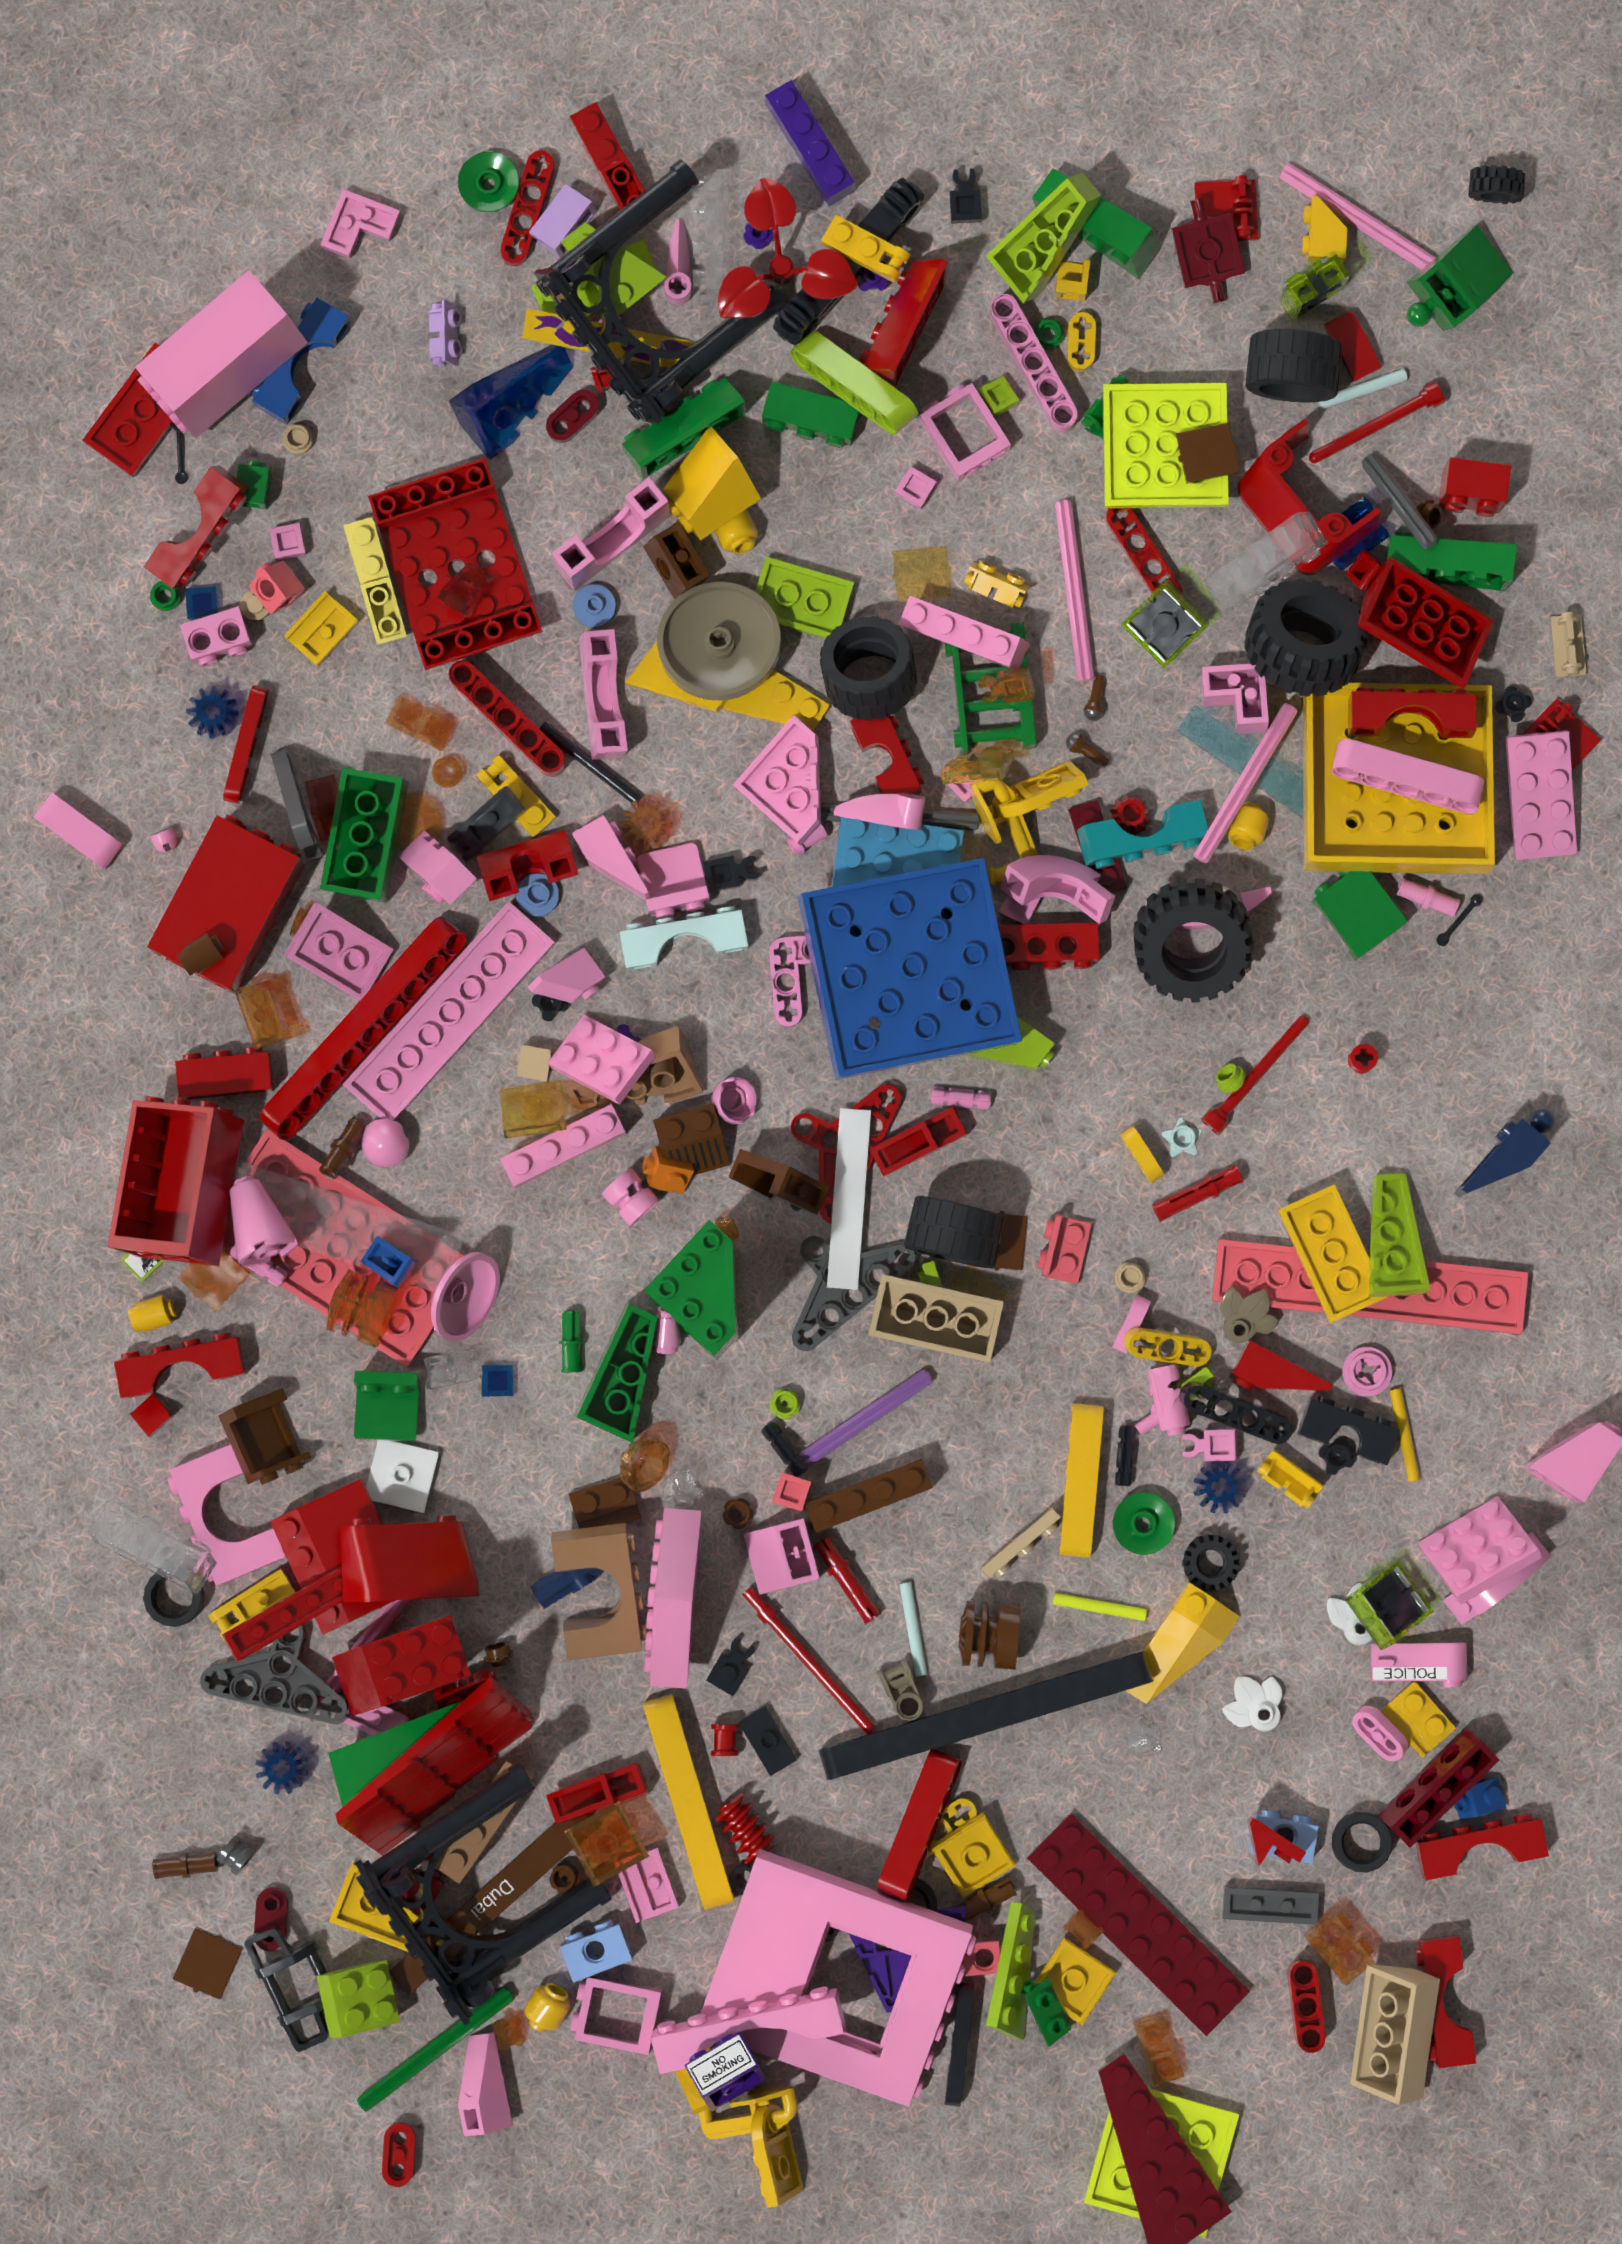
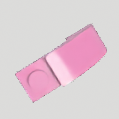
M1050 855L1028 856L1008 864L1000 889L1022 906L1040 897H1056L1066 900L1077 906L1098 924L1108 919L1115 899L1112 893L1098 883L1101 876L1099 873L1079 862Z
M1533 1532L1527 1535L1539 1549L1542 1555L1541 1559L1460 1605L1452 1593L1445 1597L1444 1603L1462 1625L1499 1602L1536 1572L1551 1557Z

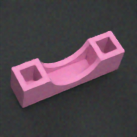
M909 596L899 622L900 626L958 647L1018 672L1030 644L1018 636Z
M614 629L584 631L579 637L592 760L620 758L626 754L628 749L625 722L620 713L617 696L616 668L618 658Z
M610 1104L500 1158L513 1187L516 1189L579 1155L602 1147L626 1135V1132L613 1105Z

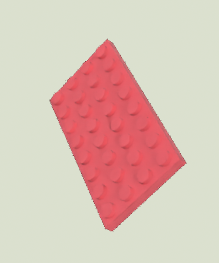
M266 1129L234 1178V1182L246 1176L258 1179L296 1237L298 1247L282 1258L279 1253L270 1257L275 1268L279 1266L288 1273L280 1286L408 1368L434 1329L431 1320V1301L435 1288L448 1267L464 1255L338 1175L334 1180L325 1177L319 1171V1167L322 1166L321 1163L287 1141L279 1139L274 1133ZM231 1200L222 1247L229 1253L235 1244ZM377 1235L418 1261L402 1288L394 1286L360 1262Z

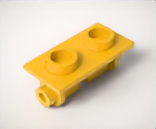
M980 560L979 563L973 562L969 570L974 571V574L968 572L964 580V584L969 585L968 589L988 597L992 587L998 590L993 600L1011 608L1014 606L1021 607L1024 596L1020 595V592L1026 594L1030 587L1024 584V578L1013 573H1008L1007 576L996 571L997 567L987 561Z
M1275 1449L1266 1457L1257 1471L1261 1474L1260 1478L1262 1480L1265 1479L1278 1490L1282 1486L1285 1487L1287 1490L1284 1494L1299 1504L1300 1508L1304 1506L1308 1509L1317 1494L1324 1487V1485Z

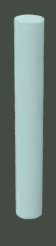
M1404 369L1354 385L1338 391L1337 396L1333 399L1318 402L1320 410L1404 382L1407 380V374Z
M902 1583L899 1586L915 1677L928 1675L912 1583Z

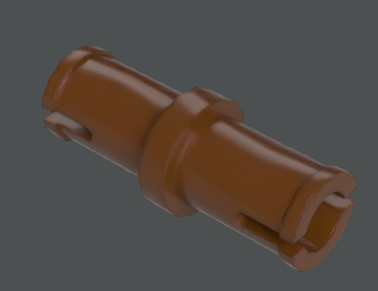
M354 1118L349 1119L339 1138L333 1140L330 1145V1153L322 1166L319 1167L320 1173L332 1180L336 1179L347 1159L353 1157L355 1153L354 1148L366 1128L362 1122Z
M212 1852L191 1856L188 1853H181L180 1857L153 1859L152 1869L154 1878L159 1879L181 1875L183 1878H190L191 1874L218 1872L217 1853Z
M1007 1877L986 1890L983 1888L979 1889L977 1895L953 1907L966 1905V1922L985 1911L987 1913L992 1912L994 1906L1018 1894L1014 1890L1015 1887L1010 1878Z

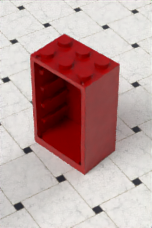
M226 814L225 818L216 815L147 948L158 956L163 955L166 957V960L184 968L176 956L182 952L181 948L206 932L210 937L216 934L225 948L221 952L223 959L199 975L197 972L194 974L237 995L305 864L300 859L301 854L295 848L283 842L278 847L273 844L274 840L270 839L271 837L256 828L251 833L246 830L247 827L243 825L242 821Z
M146 1096L145 1101L133 1100L107 1247L140 1258L219 1266L231 1200L230 1189L234 1183L244 1119L234 1116L233 1110L218 1107V1104L200 1101L198 1106L191 1105V1102L187 1100L173 1099L172 1103L164 1102L162 1098Z
M451 1615L332 1657L352 1716L387 1706L471 1676Z

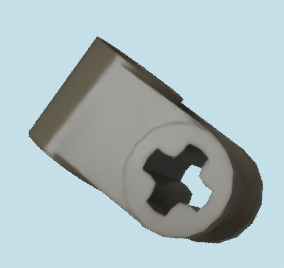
M906 1659L901 1660L900 1665L889 1670H878L877 1673L887 1696L890 1697L898 1716L906 1721L917 1719L923 1711V1703ZM901 1674L904 1675L903 1677L890 1682V1679L897 1677ZM905 1698H913L918 1703V1711L913 1716H906L900 1710V1703Z

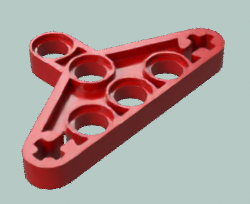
M890 1084L881 1085L851 1108L871 1110L874 1105L879 1109L882 1099L878 1095L880 1092L885 1094L888 1090L893 1092L892 1097L896 1100L894 1104L889 1103L885 1108L884 1112L890 1113L888 1119L880 1113L871 1112V1118H878L882 1122L883 1128L877 1135L869 1134L867 1172L874 1159L869 1149L882 1142L900 1105V1092L895 1086ZM801 1113L792 1120L790 1126L791 1133L797 1140L819 1150V1181L829 1186L820 1208V1215L824 1221L832 1224V1218L827 1216L828 1211L824 1208L826 1204H833L834 1196H831L830 1193L834 1189L837 1149L831 1150L825 1147L823 1139L829 1132L838 1134L839 1118L830 1124L811 1114ZM801 1119H809L813 1124V1131L808 1136H801L796 1132V1123Z

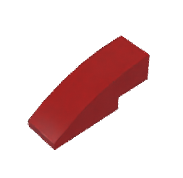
M951 1107L869 1150L884 1177L969 1134L955 1107Z
M634 1763L547 1794L546 1797L555 1823L559 1825L649 1795L650 1791L640 1764Z

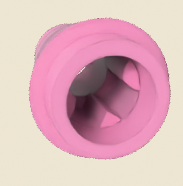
M660 1306L656 1315L657 1322L652 1342L653 1350L660 1354H672L678 1351V1346L681 1344L679 1325Z

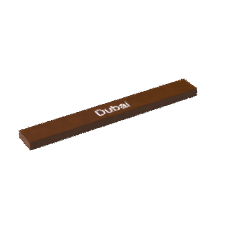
M588 1816L559 1825L554 1823L446 1921L461 1931L477 1935L591 1834L597 1826ZM430 1934L425 1938L433 1951H435V1945L440 1938L436 1934ZM453 1943L445 1949L444 1955L449 1960L465 1945ZM410 1953L389 1971L390 1975L408 1996L428 1979L420 1967L423 1964L420 1957L414 1960Z

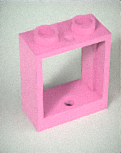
M973 383L966 387L963 384L956 386L948 392L949 397L940 403L937 400L928 403L921 409L923 413L919 417L920 423L958 482L1007 453L1011 448L1009 440ZM970 398L996 440L958 462L934 424L933 419L965 399Z
M596 1976L587 1977L586 1982L580 1981L576 2000H581L582 2005L580 2013L574 2012L570 2031L576 2032L574 2040L649 2055L651 2036L655 2027L662 1990ZM594 1987L647 1998L638 2043L585 2032Z

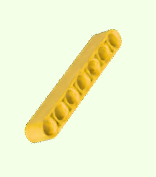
M672 1693L642 1703L704 1911L735 1902L729 1886L726 1869L720 1856V1849L711 1826V1819L703 1799L700 1782L694 1769L691 1752L685 1739L684 1729Z

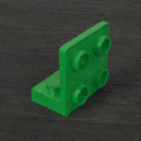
M355 1371L354 1384L357 1388L354 1423L355 1439L416 1441L420 1390L418 1374Z

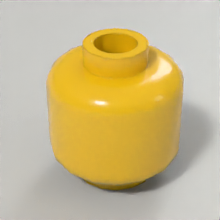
M744 510L714 531L721 547L725 551L736 555L751 550L758 538L757 527L747 510Z
M1244 802L1228 828L1226 836L1236 848L1251 850L1263 843L1269 817L1265 811L1261 810L1259 804Z
M553 1983L536 1987L524 2008V2013L529 2019V2025L539 2032L557 2030L562 2025L571 2007L568 1993Z

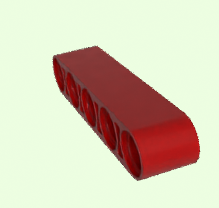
M460 660L451 665L448 675L453 687L541 773L549 777H555L563 772L566 762L562 751L473 664ZM465 669L471 672L472 675L468 682L458 683L455 680V675L458 671ZM490 691L494 695L493 700L486 705L477 702L479 693ZM504 712H512L516 716L514 723L509 726L501 725L499 717ZM527 733H533L538 737L537 743L532 747H525L521 744V738ZM550 754L560 758L558 766L552 769L546 768L543 765L544 758Z
M931 1749L928 1753L881 1872L877 1891L906 1902L910 1899L959 1775L962 1759L935 1749Z

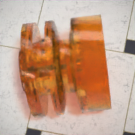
M348 1269L332 1296L328 1308L326 1330L335 1333L342 1320L344 1321L341 1329L342 1336L347 1337L355 1325L359 1327L357 1341L378 1348L392 1317L400 1288L379 1280L372 1292L367 1291L369 1276L364 1274L356 1287L354 1285L357 1272Z

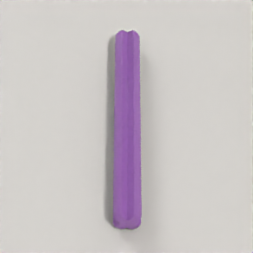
M922 1369L800 1452L799 1457L810 1467L932 1384V1377L927 1370Z

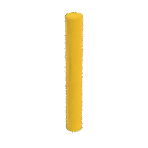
M1402 1389L1390 1390L1396 1426L1400 1430L1398 1435L1408 1482L1420 1480Z

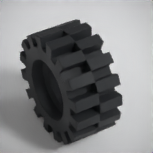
M1483 165L1481 167H1474L1470 171L1468 196L1471 199L1474 198L1475 201L1482 200L1487 203L1508 204L1509 202L1514 204L1521 202L1524 198L1526 174L1522 170H1516L1514 167L1507 168V166L1497 167L1496 165H1491V167Z
M1212 1534L1198 1537L1189 1544L1183 1554L1182 1565L1185 1575L1193 1585L1203 1590L1217 1591L1229 1586L1237 1577V1572L1240 1569V1557L1236 1547L1228 1539L1219 1535ZM1208 1550L1218 1552L1223 1559V1567L1215 1575L1205 1574L1199 1566L1201 1555Z

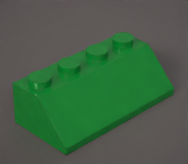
M726 378L719 382L717 379H714L703 386V392L692 398L690 395L676 404L677 409L668 415L664 412L665 414L661 417L663 421L659 424L651 423L643 431L638 428L624 438L625 442L622 443L623 451L642 480L694 448L705 431L710 427L717 433L746 414L744 399Z
M342 767L320 890L387 903L409 785L407 780L400 777Z

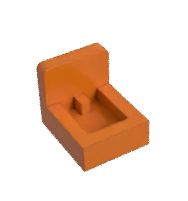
M657 1146L653 1147L650 1156L645 1157L642 1166V1172L646 1176L649 1188L678 1194L684 1193L694 1172L692 1163L664 1158L661 1147Z

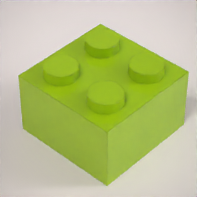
M387 1960L371 1961L316 1976L330 2038H343L400 2022Z

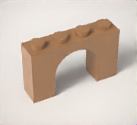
M626 1523L551 1532L555 1572L584 1568L601 1569L612 1575L621 1589L619 1601L609 1612L596 1617L564 1620L563 1632L567 1661L642 1651V1640H646L647 1629L646 1622H639L638 1611H643L644 1609L642 1593L635 1592L634 1585L635 1581H640L638 1563H632L630 1552L636 1551L634 1533H627Z
M511 1757L506 1760L491 1783L508 1773V1768L517 1762ZM523 1767L532 1781L536 1775ZM519 1800L449 1846L439 1858L435 1868L460 1884Z

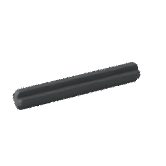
M1375 454L1365 457L1362 460L1363 469L1423 549L1429 550L1438 543L1436 534Z

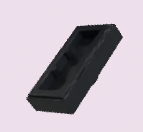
M765 1706L738 1722L770 1776L797 1761Z

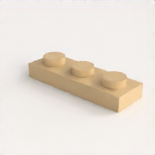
M1050 1508L980 1569L988 1578L995 1575L998 1579L1012 1567L1008 1563L1017 1554L1020 1558H1023L1035 1547L1032 1543L1033 1540L1041 1534L1046 1538L1059 1527L1056 1521L1061 1517L1053 1508Z

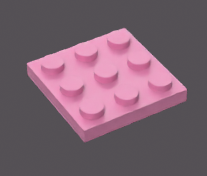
M1498 1496L1418 1542L1422 1553L1460 1605L1542 1558L1537 1546Z

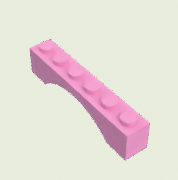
M819 1987L804 1996L798 1997L797 1994H788L779 1998L777 2002L767 2004V2001L761 2000L751 2003L749 2008L737 2010L736 2007H729L720 2010L718 2015L706 2017L705 2014H698L689 2017L687 2022L678 2024L675 2021H666L658 2024L657 2028L653 2030L651 2042L659 2073L664 2074L686 2069L684 2065L690 2062L689 2058L693 2054L701 2050H707L728 2034H735L750 2029L773 2028L798 2033L811 2040H818L844 2034L846 2021L837 1988L829 1990L828 1987Z

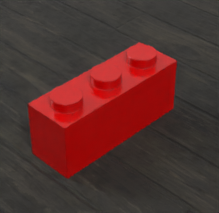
M263 1047L244 1049L245 1054L232 1055V1050L213 1052L214 1057L201 1058V1053L182 1055L183 1060L175 1061L178 1098L189 1100L274 1091L271 1054L263 1052Z

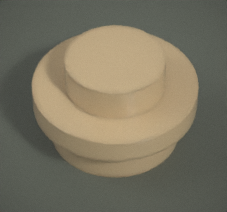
M296 423L284 430L282 442L288 452L299 455L311 448L313 435L307 426Z
M252 590L242 596L240 609L247 619L259 621L269 614Z
M1124 1263L1115 1272V1284L1122 1292L1135 1293L1145 1283V1272L1136 1263Z

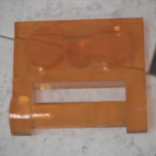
M285 975L234 991L255 1049L292 1040L306 1034L304 1025L299 1023L286 986L288 982ZM270 991H275L288 1026L286 1030H283Z

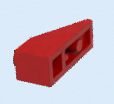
M1251 1340L1247 1342L1231 1372V1375L1237 1377L1234 1383L1249 1391L1253 1387L1273 1390L1330 1391L1333 1386L1329 1382Z

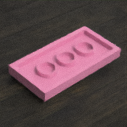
M1569 731L1505 736L1514 859L1524 860L1577 854Z

